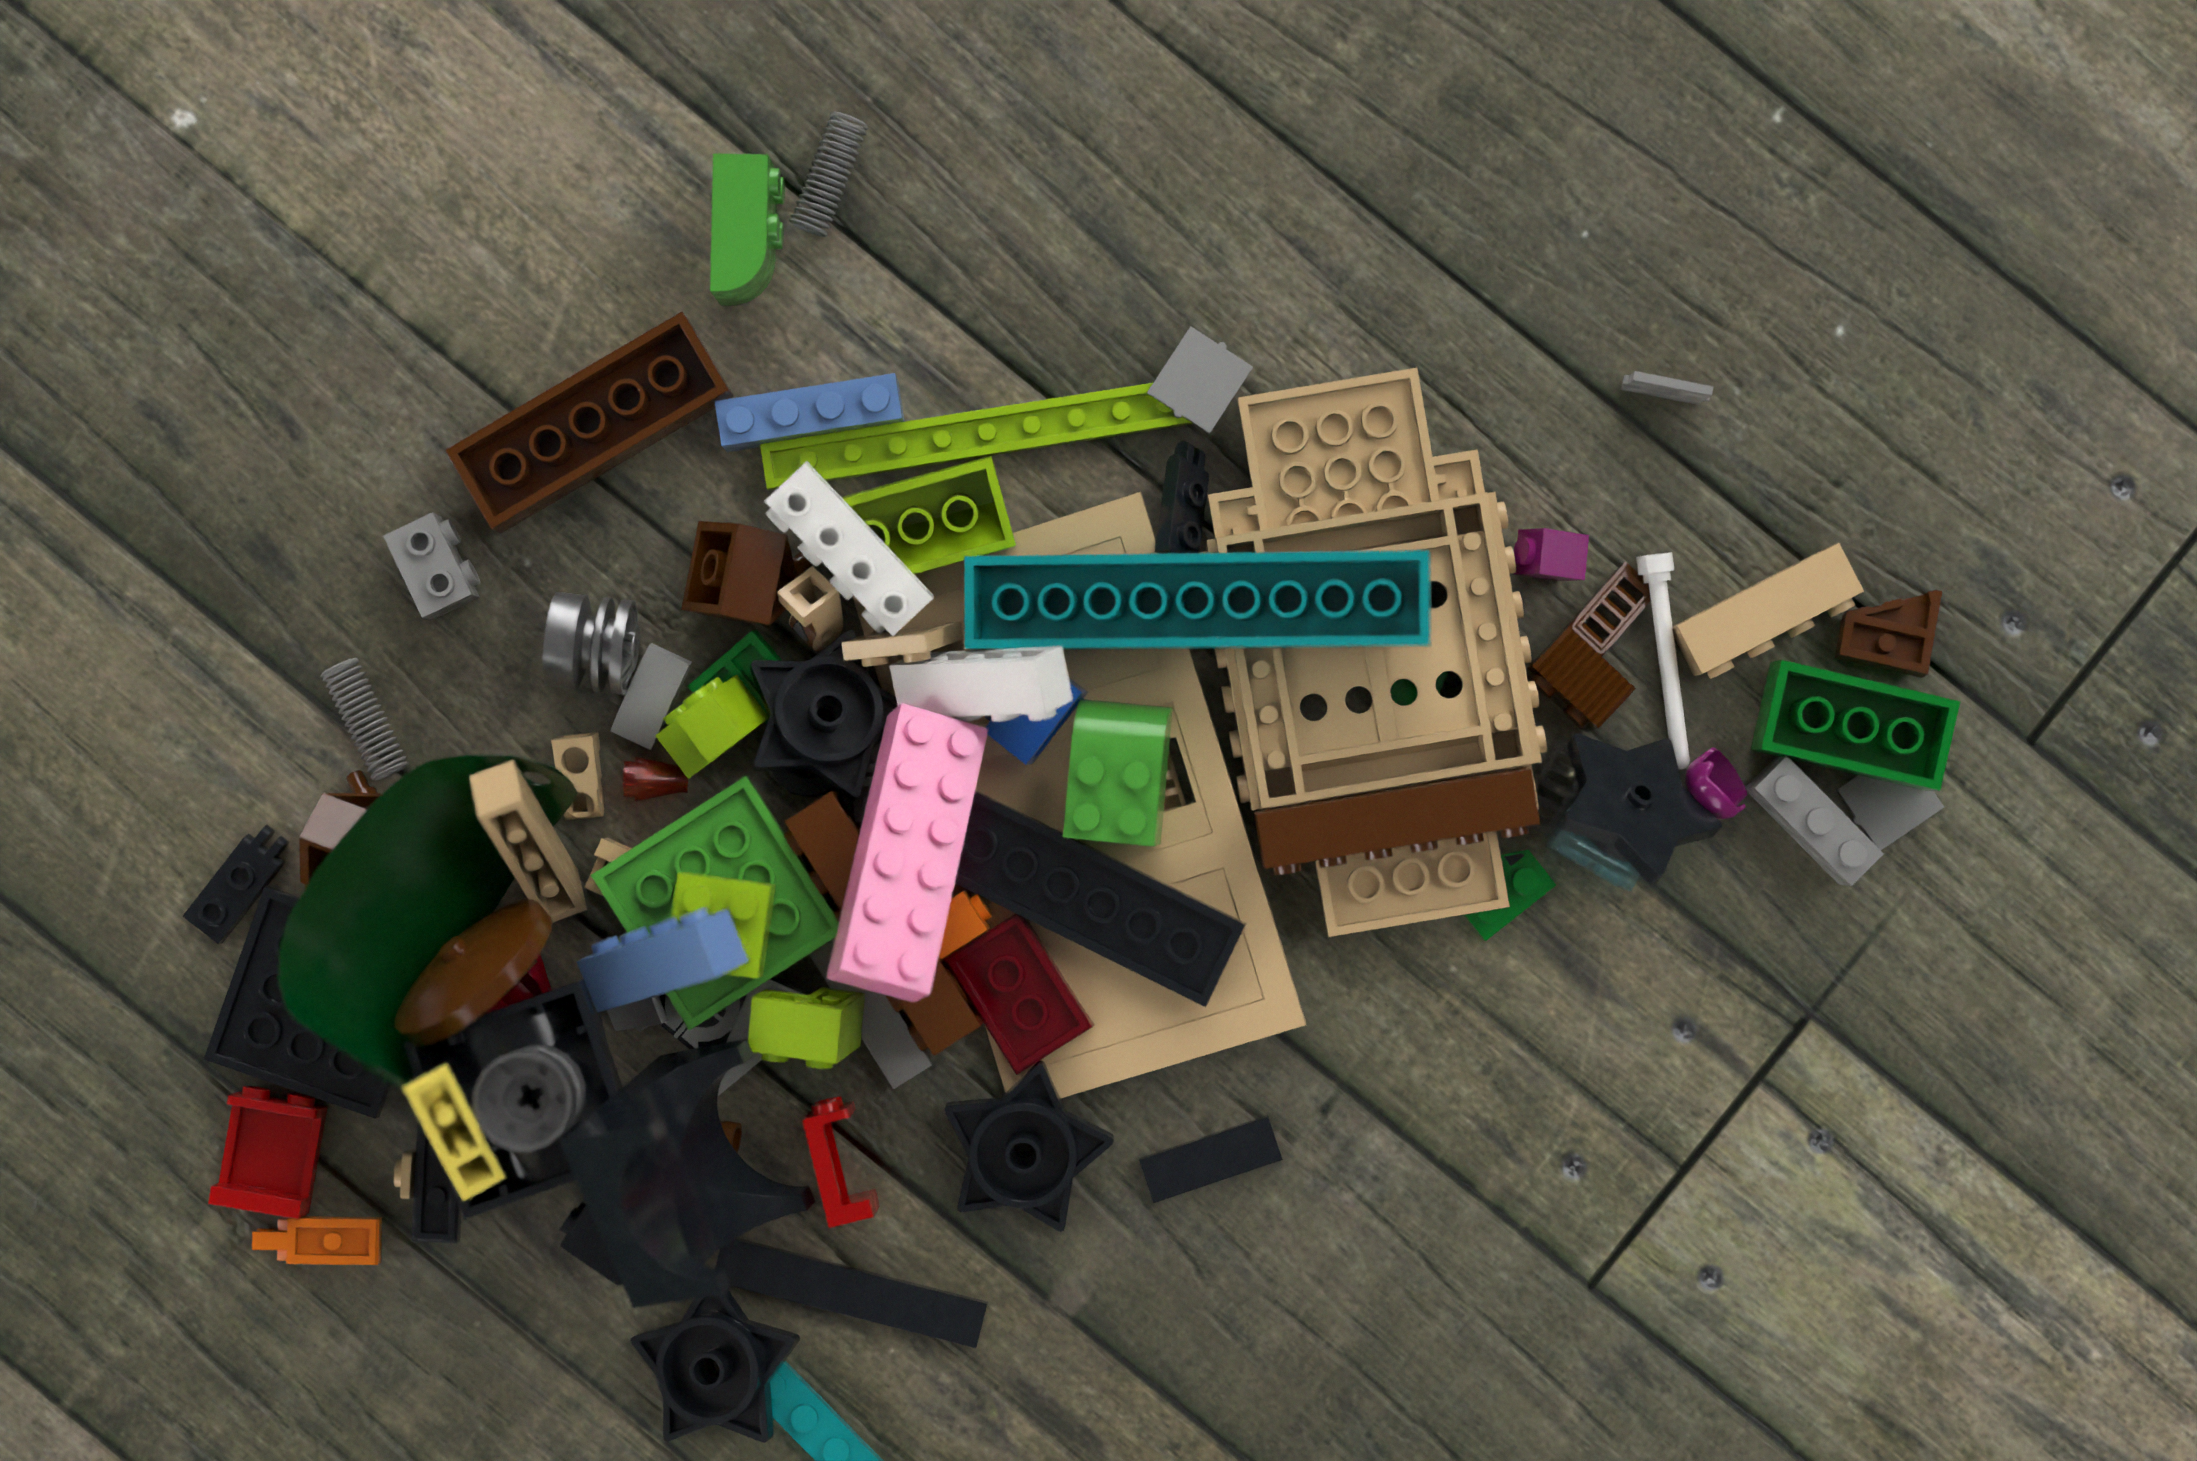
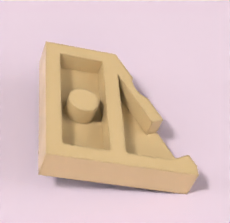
M961 622L946 623V625L932 629L919 630L917 627L899 630L894 636L889 632L859 636L842 642L844 661L861 659L862 666H875L889 663V656L903 655V662L927 660L931 658L930 651L963 639Z

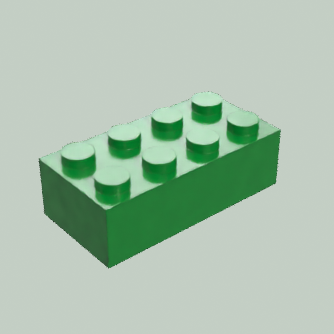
M1790 661L1770 662L1750 750L1778 757L1788 756L1791 760L1924 791H1940L1961 701Z

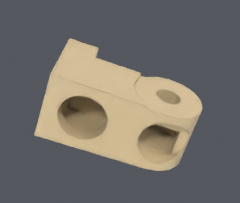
M590 732L557 736L551 740L555 768L561 771L573 783L578 792L575 801L564 813L565 819L577 820L603 817L604 795L600 779L602 778L599 757V733Z

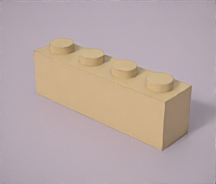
M1837 543L1674 625V638L1693 675L1697 676L1707 672L1709 678L1712 679L1735 667L1731 659L1745 652L1748 653L1751 659L1775 647L1772 638L1786 631L1790 638L1811 629L1815 626L1812 620L1813 617L1825 611H1828L1830 617H1833L1854 607L1855 603L1852 597L1864 592L1840 543Z
M514 760L469 776L477 816L528 900L533 899L537 901L551 916L552 923L587 910L578 869Z

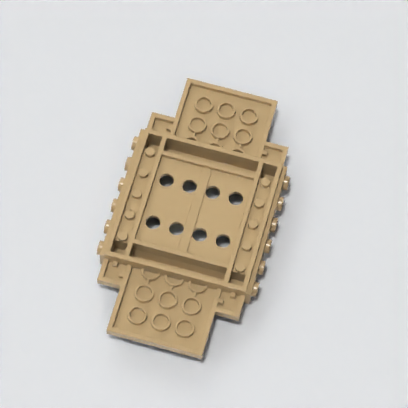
M1418 368L1238 397L1237 402L1252 487L1208 494L1215 539L1206 540L1207 551L1199 553L1429 550L1431 553V582L1442 584L1447 592L1445 603L1438 608H1431L1432 647L1215 649L1218 669L1227 668L1229 680L1228 686L1221 687L1225 713L1234 712L1237 730L1229 731L1233 758L1242 757L1244 775L1236 776L1240 802H1249L1250 811L1259 809L1261 811L1523 767L1531 768L1532 770V764L1542 762L1540 753L1547 752L1546 737L1543 726H1535L1532 709L1539 707L1538 691L1535 681H1528L1525 663H1531L1530 644L1527 636L1520 637L1517 619L1524 617L1523 603L1520 592H1512L1509 575L1516 573L1515 557L1512 546L1505 547L1502 529L1508 528L1506 506L1504 501L1497 502L1495 492L1487 493L1484 490L1478 449L1432 456ZM1443 672H1454L1462 681L1461 692L1454 698H1444L1436 690V680ZM1407 679L1414 683L1417 689V696L1412 704L1401 706L1392 700L1390 690L1395 681ZM1353 687H1363L1371 694L1372 704L1364 713H1354L1346 706V694ZM1310 694L1321 696L1327 704L1326 714L1317 721L1307 720L1300 711L1302 699ZM1532 770V776H1533V782H1534V788H1535V795H1536L1537 807H1538V809H1539L1538 799H1537V793H1536V787H1535V781H1534V775H1533V770ZM1497 831L1483 833L1484 841L1466 845H1456L1455 838L1438 840V849L1411 853L1410 845L1392 848L1393 856L1381 859L1365 860L1364 853L1347 855V864L1320 868L1319 860H1316L1315 864L1328 937L1509 907Z

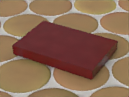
M1018 914L1012 915L944 959L1016 1075L1095 1026L1028 919Z

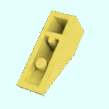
M446 1064L403 1087L428 1140L463 1201L506 1178Z

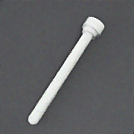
M1668 552L1636 557L1638 575H1643L1644 583H1649L1668 738L1673 745L1678 769L1682 770L1688 767L1690 757L1667 580H1671L1670 571L1675 570L1673 554Z

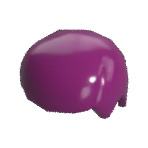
M1712 747L1692 761L1685 774L1686 790L1704 808L1709 810L1717 819H1730L1746 808L1745 803L1738 806L1747 796L1746 787L1730 761L1720 750Z

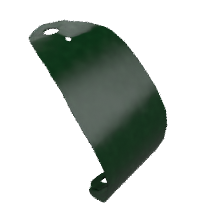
M465 754L426 762L417 766L391 785L339 840L312 876L287 919L279 950V986L286 1009L294 1019L384 1081L401 1089L414 1082V1074L403 1045L408 1040L395 1026V1018L399 1006L413 983L439 953L440 949L450 939L458 936L477 921L493 913L515 878L477 816L469 776L514 760L551 825L554 827L575 801L578 792L573 783L561 771L551 765L514 755ZM533 772L544 775L551 780V783L540 784L527 779L524 773Z

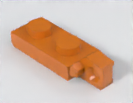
M304 1216L300 1219L279 1218L278 1228H258L257 1231H252V1250H277V1260L286 1261V1264L379 1265L381 1263L382 1217Z

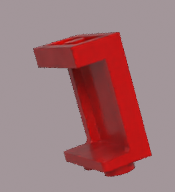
M243 1086L242 1092L238 1091L229 1094L226 1104L232 1105L220 1177L219 1182L211 1186L208 1204L300 1219L310 1212L328 1106L314 1104L315 1098L305 1094L288 1093L287 1099L270 1097L271 1090L268 1088Z
M835 1096L815 1102V1105L811 1106L812 1111L802 1121L828 1228L874 1217L880 1207L876 1188L849 1195L832 1122L849 1118L856 1110L854 1101L843 1103L842 1096Z

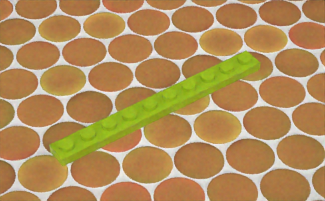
M1148 383L760 444L766 488L769 491L778 489L807 461L826 481L1185 426L1193 423L1184 417L1176 418L1172 409L1147 394L1153 384Z

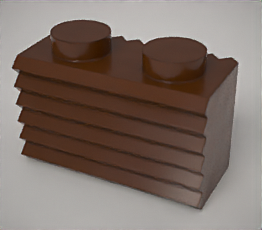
M1571 627L1564 628L1527 667L1534 674L1530 681H1535L1537 689L1548 698H1551L1555 693L1567 705L1563 710L1564 714L1581 729H1584L1587 725L1592 729H1599L1636 689Z

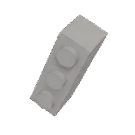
M1788 756L1775 757L1746 786L1747 792L1839 885L1852 886L1884 854Z

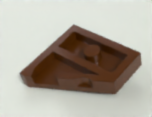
M1933 590L1924 595L1902 600L1900 598L1884 602L1879 606H1867L1847 611L1842 615L1835 658L1924 678L1928 675L1942 591Z

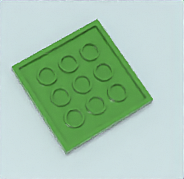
M748 776L743 777L591 874V877L627 933L646 926L648 933H651L650 926L672 918L677 875L681 872L776 884L764 975L756 979L723 974L714 979L666 992V995L689 1031L834 939L839 926L831 905L814 885L808 874V869L801 858L797 857L784 837L785 833Z

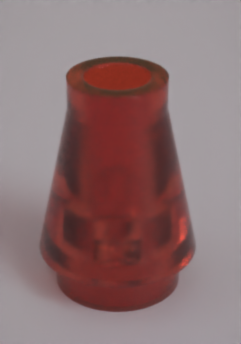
M635 757V761L623 762V797H634L636 802L676 793H688V778L677 765Z

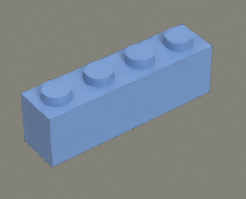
M895 373L715 401L721 446L727 452L758 448L760 444L904 422L899 382Z
M706 907L679 917L680 924H678L676 917H672L650 926L651 933H648L646 926L621 935L620 943L617 935L591 945L593 954L577 961V964L597 1013L717 978L748 962L749 960L728 909L708 914Z

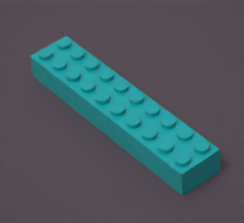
M1429 550L964 556L965 649L969 650L1062 646L1063 650L1432 647L1431 553Z

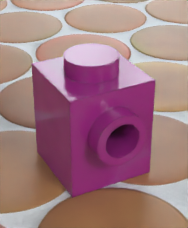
M1547 528L1519 529L1514 546L1516 573L1514 575L1554 581L1585 580L1589 535Z

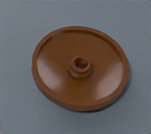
M533 899L520 900L494 911L468 927L458 936L450 939L425 967L404 997L395 1018L397 1030L410 1044L425 1046L445 1039L470 1024L502 998L530 968L550 936L552 929L551 916L537 901Z

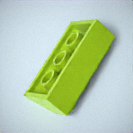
M992 456L842 497L913 574L964 561V556H982L1016 546Z

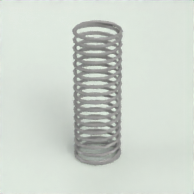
M836 111L830 112L831 120L827 121L828 127L824 128L826 133L822 134L824 140L819 141L821 147L816 148L818 152L814 155L816 160L812 161L814 167L809 168L810 174L806 175L808 180L804 181L806 187L801 188L804 194L799 195L800 200L796 201L798 207L793 208L796 214H792V219L789 220L797 228L822 237L828 236L827 231L798 220L795 217L803 218L827 229L831 228L830 225L803 215L797 210L805 211L828 222H833V219L820 212L807 209L801 204H807L830 215H836V213L827 207L809 202L803 197L811 198L834 209H837L838 205L821 197L811 195L805 190L813 191L832 201L840 202L841 200L839 197L813 188L807 183L815 184L837 195H844L841 190L817 182L811 177H817L826 183L842 189L846 188L845 184L837 180L848 182L849 180L839 173L851 175V172L843 167L850 169L854 167L845 160L856 161L855 157L849 154L859 155V153L851 147L862 148L855 141L863 142L864 139L857 134L866 135L864 130L869 129L868 125L861 120ZM839 117L852 120V121H854V122H857V123L863 125L864 127L858 126V125H855V124H852V123L847 122V121H845V120H843V119H841V118H839ZM830 123H836L847 130L834 127ZM828 130H834L845 137L832 134ZM825 136L832 137L841 143L830 141ZM823 143H828L842 151L833 148H828ZM820 150H826L840 158L824 154ZM817 156H819V157H825L826 159H828V160H830V161H832V162H834V163H836V164H838V165H835V164H832V163H829V162H826V161H822V160L819 159ZM815 163L822 164V165H824V166H826V167H828V168H830V169H832V170H834V171H837V172H839V173H836V172H833V171H831V170H827V169H824V168H820V167L817 166ZM813 170H818V171H820V172H822V173H824V174H826V175H828V176H830V177H833V178H835V179H837V180H834V179H832V178H829V177H826V176H823V175H818V174L815 173Z
M352 658L330 667L320 677L323 678L322 681L328 682L326 688L330 689L329 694L334 695L332 701L337 702L335 707L340 708L338 713L343 715L341 720L347 721L345 727H350L348 733L353 734L351 739L357 740L354 746L359 747L358 753H363L360 759L366 760L364 765L369 766L367 772L372 773L370 776L372 778L371 781H378L404 769L410 762H402L407 758V756H402L384 766L372 769L381 762L398 756L404 750L400 749L380 760L370 762L377 756L399 747L400 743H396L375 754L366 756L373 750L392 743L397 739L396 736L371 748L362 750L369 744L393 734L394 730L380 734L367 742L359 743L365 738L389 728L391 724H385L365 735L356 737L361 732L387 721L388 718L383 717L361 729L353 730L357 726L383 715L385 712L379 711L359 722L349 724L356 718L367 715L381 707L380 704H377L355 716L346 718L352 712L378 701V698H373L350 710L343 711L348 706L373 696L375 692L371 691L348 703L339 705L346 699L359 695L372 687V685H366L344 697L337 698L342 693L355 689L369 680L365 678L340 691L333 692L338 687L351 683L365 675V672H360L338 684L330 685L334 681L362 669V666L358 665L334 678L327 679L359 662L358 658Z

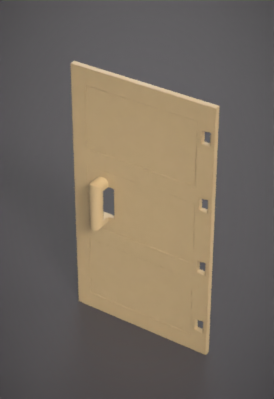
M1138 492L1014 532L1013 536L1016 546L982 556L1158 553L1155 552L1156 538L1142 493ZM964 561L914 574L934 596L900 630L917 627L919 630L932 629L946 625V623L961 622L962 640L930 652L969 650L965 649ZM853 596L864 635L877 634L876 630L861 615L866 608ZM1190 649L1063 650L1068 677L1088 692L1084 699L1173 707L1170 739L1174 737L1177 739L1196 800L1195 803L1186 805L1169 751L1161 844L1157 846L1077 840L1247 924L1208 1005L1204 1007L1028 920L1095 1025L1041 1059L1046 1064L1060 1098L1306 1025ZM903 655L889 656V663L874 666L880 687L894 696L895 691L889 665L902 660ZM1077 708L1033 764L1025 765L987 735L975 790L1063 833L1072 732ZM983 716L968 723L986 727L989 721ZM954 883L951 898L968 889ZM968 890L970 895H976V893ZM981 896L992 914V917L987 920L991 928L1016 914ZM986 1028L1006 1093L1035 1064L1016 1075Z

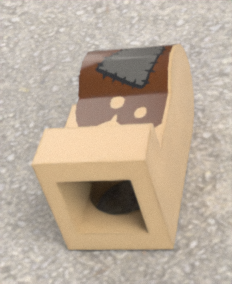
M814 566L777 591L779 602L791 613L789 625L814 651H822L840 636L843 630V614L839 592Z

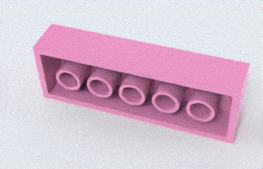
M901 703L887 715L826 979L914 1003L930 994L988 728Z

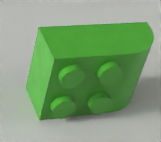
M713 153L710 292L721 306L741 305L758 297L767 288L774 274L776 249H783L784 225L779 220V214H776L777 204H784L785 181L784 177H780V168L774 167L768 154Z
M1087 699L1079 701L1072 732L1063 838L1144 846H1157L1161 844L1173 707Z

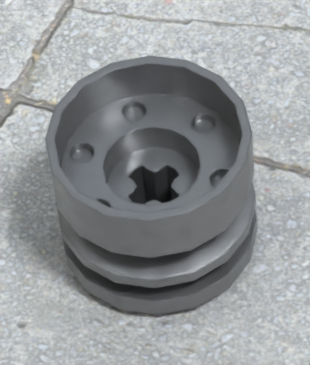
M555 592L549 608L544 636L543 680L545 685L578 689L585 670H590L593 691L603 692L609 676L611 693L626 694L632 672L637 665L640 646V627L638 626L636 601L621 600L615 617L613 598H603L595 617L591 613L588 595Z
M528 1045L497 1058L481 1073L474 1088L473 1111L479 1128L493 1143L510 1151H533L549 1145L577 1123L585 1106L586 1084L580 1068L566 1053L549 1045ZM540 1087L544 1095L538 1101L530 1103L526 1098V1094L531 1089Z

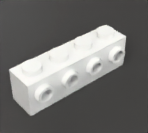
M808 461L765 500L770 507L766 512L769 519L783 533L791 529L803 541L798 546L802 554L816 567L823 562L835 575L829 580L845 599L850 600L855 596L866 608L861 615L879 634L886 629L894 636L933 599L934 595Z
M1062 646L930 652L931 658L927 660L903 662L902 659L889 665L898 706L904 703L944 716H955V719L965 722L990 715L992 721L1000 722L1028 714L1031 721L1044 720L1055 716L1057 708L1073 700Z

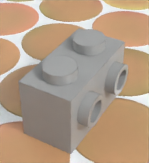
M432 512L383 536L422 618L432 621L480 598L475 586L481 584L479 576L469 559L462 561L456 545L461 543V539L450 519L443 521L441 516Z

